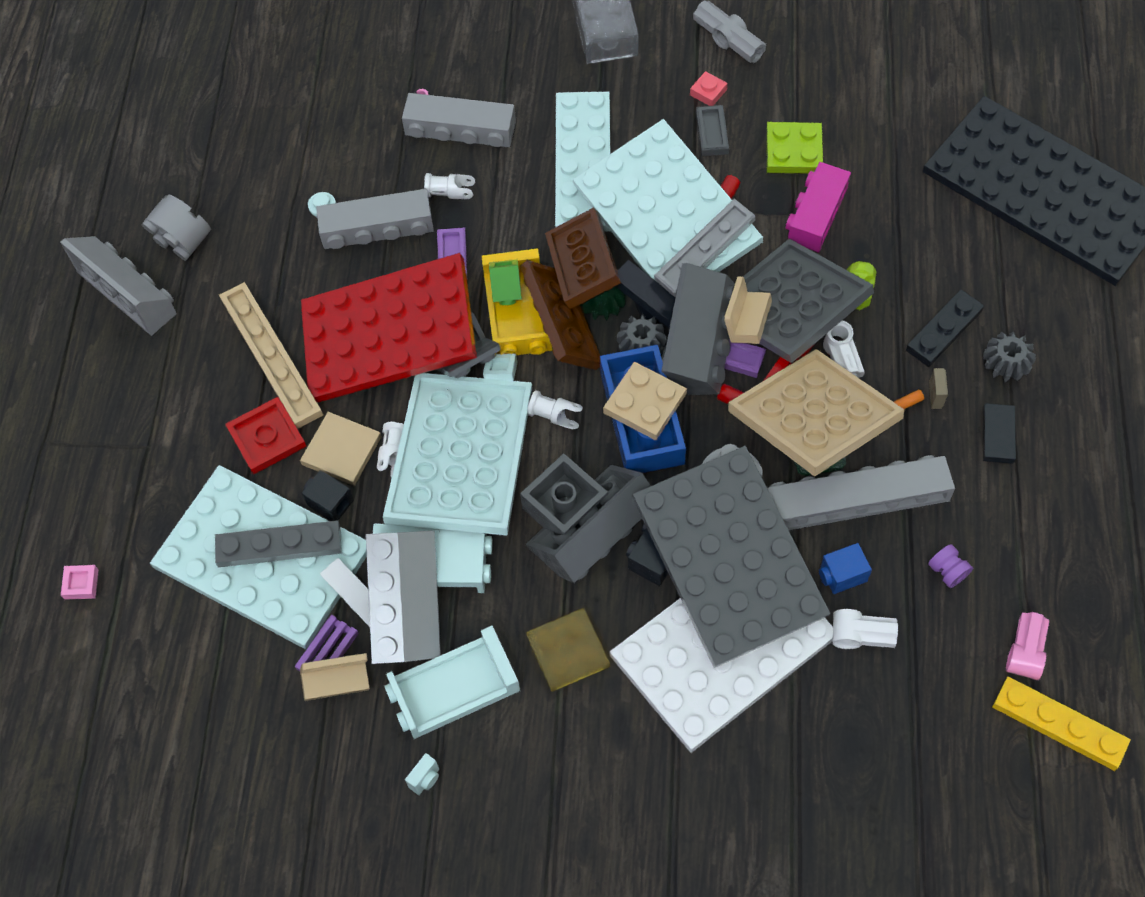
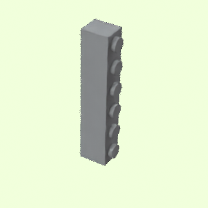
M928 455L919 458L917 461L907 463L895 461L888 466L879 468L866 466L851 473L838 471L823 478L805 477L795 483L777 482L771 484L767 489L788 530L949 502L954 493L955 486L945 456L934 457Z

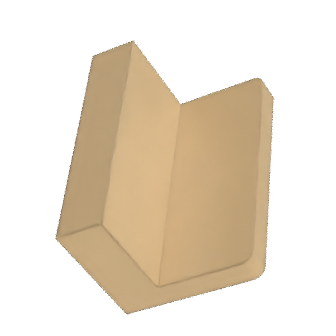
M737 277L725 314V323L731 343L759 344L772 303L771 293L748 292L744 277Z
M367 653L301 664L300 675L304 701L368 691L369 682L365 664L368 660Z

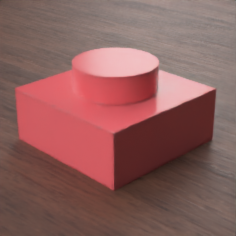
M705 71L690 88V96L708 106H714L726 92L727 83Z

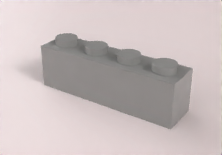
M408 93L402 122L405 135L415 138L425 137L441 141L451 140L467 144L477 143L494 147H510L516 117L513 104Z
M427 189L316 206L319 234L324 249H338L348 245L368 244L373 241L394 240L398 237L419 236L434 232Z

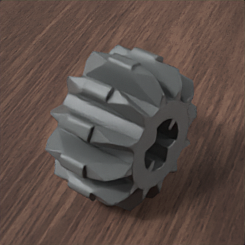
M643 313L638 320L630 316L629 323L622 322L620 332L617 334L619 351L658 345L660 354H662L663 346L666 343L663 324H656L655 317L646 320Z
M1013 331L1007 337L1001 332L997 335V338H992L988 341L987 349L983 353V359L986 360L985 369L994 370L993 378L1001 375L1004 382H1007L1010 377L1018 381L1022 378V375L1027 376L1030 373L1032 365L1036 360V354L1032 353L1034 349L1033 344L1025 343V336L1017 338Z

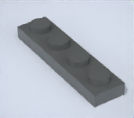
M339 521L215 534V563L218 568L342 554Z

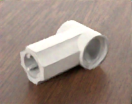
M841 321L825 335L823 347L833 361L856 377H863L865 372L852 338L854 334L853 328L849 323ZM833 336H839L843 338L844 341H837L833 338Z
M840 609L833 613V645L835 647L855 649L862 645L895 648L898 635L896 618L862 616L860 611L852 609Z

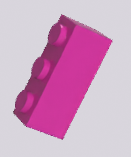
M819 162L815 172H809L805 187L808 188L805 193L800 192L795 208H798L796 214L791 213L786 223L785 229L789 230L788 239L797 242L807 249L820 252L848 189L851 172Z

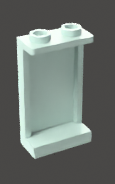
M374 524L373 534L435 531L437 587H476L478 593H485V583L491 582V565L486 564V554H492V536H487L486 533Z
M493 626L481 630L482 637L396 676L393 675L392 671L386 674L390 683L384 685L391 703L398 701L402 712L396 715L404 732L410 729L413 738L416 739L520 691L518 679Z

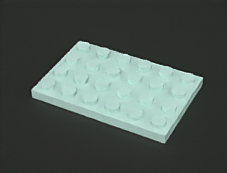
M664 119L573 178V183L590 206L596 209L602 221L642 271L653 279L654 275L732 201ZM751 224L706 269L720 272L763 243V236Z
M429 373L415 375L384 509V524L508 535L528 418V405L532 394V382L474 377L455 378Z
M219 465L150 564L154 569L307 650L341 597L320 573L339 558L355 575L367 557L365 539L341 527L342 554L218 568L215 563V534L330 522Z

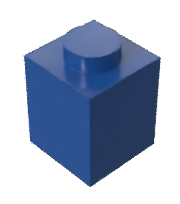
M859 543L824 555L819 575L825 586L829 585L834 595L868 582L872 569Z

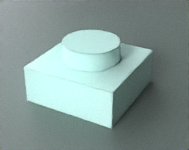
M496 354L494 359L485 363L484 379L514 381L517 367L516 354Z
M425 753L406 777L405 781L409 789L417 795H420L424 789L429 790L437 781L439 767L436 760Z

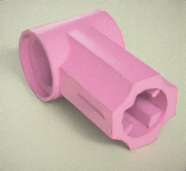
M1034 612L1021 614L1015 643L1012 644L1009 651L1006 672L1040 680L1046 662V652L1043 651L1049 626V620L1044 615Z

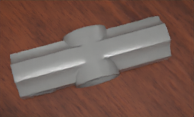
M704 0L698 5L693 14V20L712 33V37L722 49L730 47L750 63H756L766 50V44L747 30L743 19L736 14L728 16L710 1Z

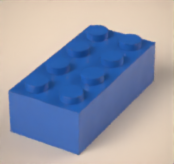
M658 345L600 356V374L607 401L634 362L667 378L661 372L663 362ZM676 411L657 440L612 418L624 468L645 473L685 464L686 447Z

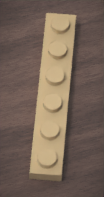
M245 282L220 294L221 301L296 428L298 429L323 416L320 407Z

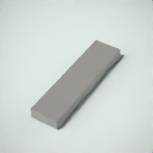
M734 198L654 275L655 281L676 297L682 263L707 268L755 221V215Z

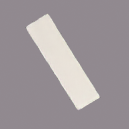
M337 558L320 575L370 627L368 589Z

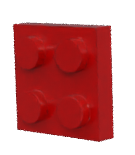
M279 397L225 424L253 475L307 447Z

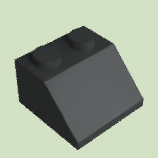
M564 453L520 493L522 509L543 528L561 535L567 534L608 495V491Z

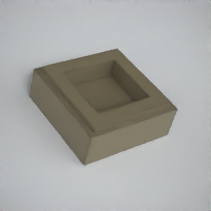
M934 368L929 380L931 409H942L948 396L946 370L944 368Z

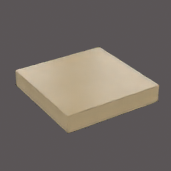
M327 412L300 462L303 466L318 472L321 470L333 478L355 486L382 437L381 433Z

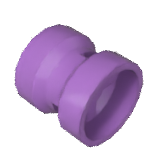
M952 544L940 550L928 563L935 572H942L943 581L949 588L959 584L973 570V567L967 560L958 558L959 552Z

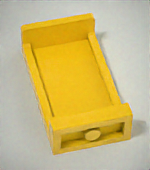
M538 248L483 255L482 264L492 341L499 343L501 350L495 354L522 355L531 353L539 355L545 351H552V345L548 335L543 330V323L538 311L534 308L532 296L524 283L520 267L519 277L522 299L516 300V303L512 305H500L499 302H493L489 262L518 259V267L526 260L540 264Z

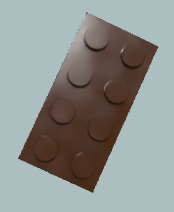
M594 207L545 233L563 300L569 309L583 304L587 300L621 283L600 216Z
M526 260L519 267L524 277V283L532 296L534 308L538 311L543 323V330L548 335L552 345L554 356L560 362L597 370L600 368L601 355L580 305L571 309L567 307L563 300L555 268Z

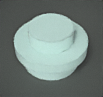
M319 192L309 199L308 208L311 214L317 217L316 206L333 204L336 201L331 194Z

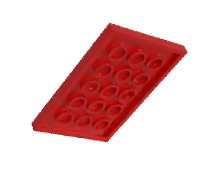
M460 253L301 300L307 386L317 403L477 358L465 262Z

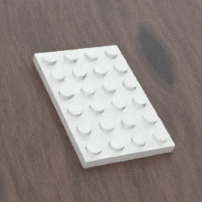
M680 598L612 649L610 657L690 753H692L833 641V626L826 618L821 619L714 668Z

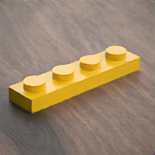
M1007 677L992 708L1113 771L1118 769L1131 740L1010 677Z

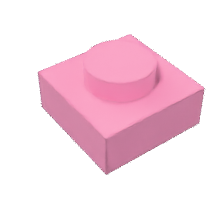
M95 565L64 566L61 596L65 600L95 598L99 569Z

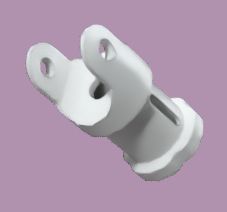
M426 173L424 189H427L428 197L437 195L448 196L449 199H470L473 196V192L470 189L461 187L473 186L475 179L469 175L449 174L447 177L432 176L431 173Z
M535 390L529 401L528 416L538 415L550 419L553 424L569 429H577L579 424L566 418L565 409L580 412L583 407L562 398L555 400L543 396L540 391Z
M396 422L383 424L382 432L384 433L383 445L379 448L377 469L380 471L385 470L389 464L392 466L391 477L404 424Z

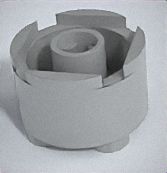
M168 194L152 210L142 223V226L154 235L153 240L165 249L170 245L174 248L173 252L186 261L205 239L211 228L200 215L196 218L190 212L191 207Z

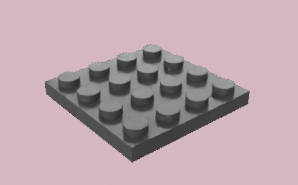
M791 239L784 242L743 276L748 292L771 293L772 303L760 344L790 363H793L874 294L873 284Z

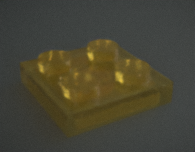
M584 608L526 632L527 639L551 692L610 667V662Z

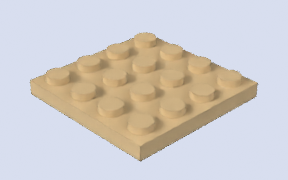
M817 349L731 400L728 404V411L813 476L823 472L902 420L904 416L903 408Z

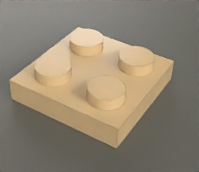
M634 362L603 407V413L657 440L684 399L687 388Z

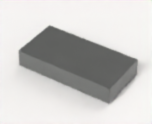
M723 105L696 107L701 156L729 154Z

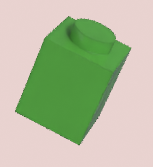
M518 259L489 262L493 302H499L500 305H512L516 303V300L522 299Z

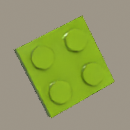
M767 122V173L809 174L810 171L815 172L819 162L823 163L822 123Z

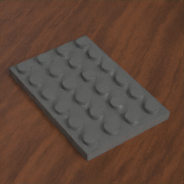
M746 445L632 495V499L714 668L824 619L831 614Z

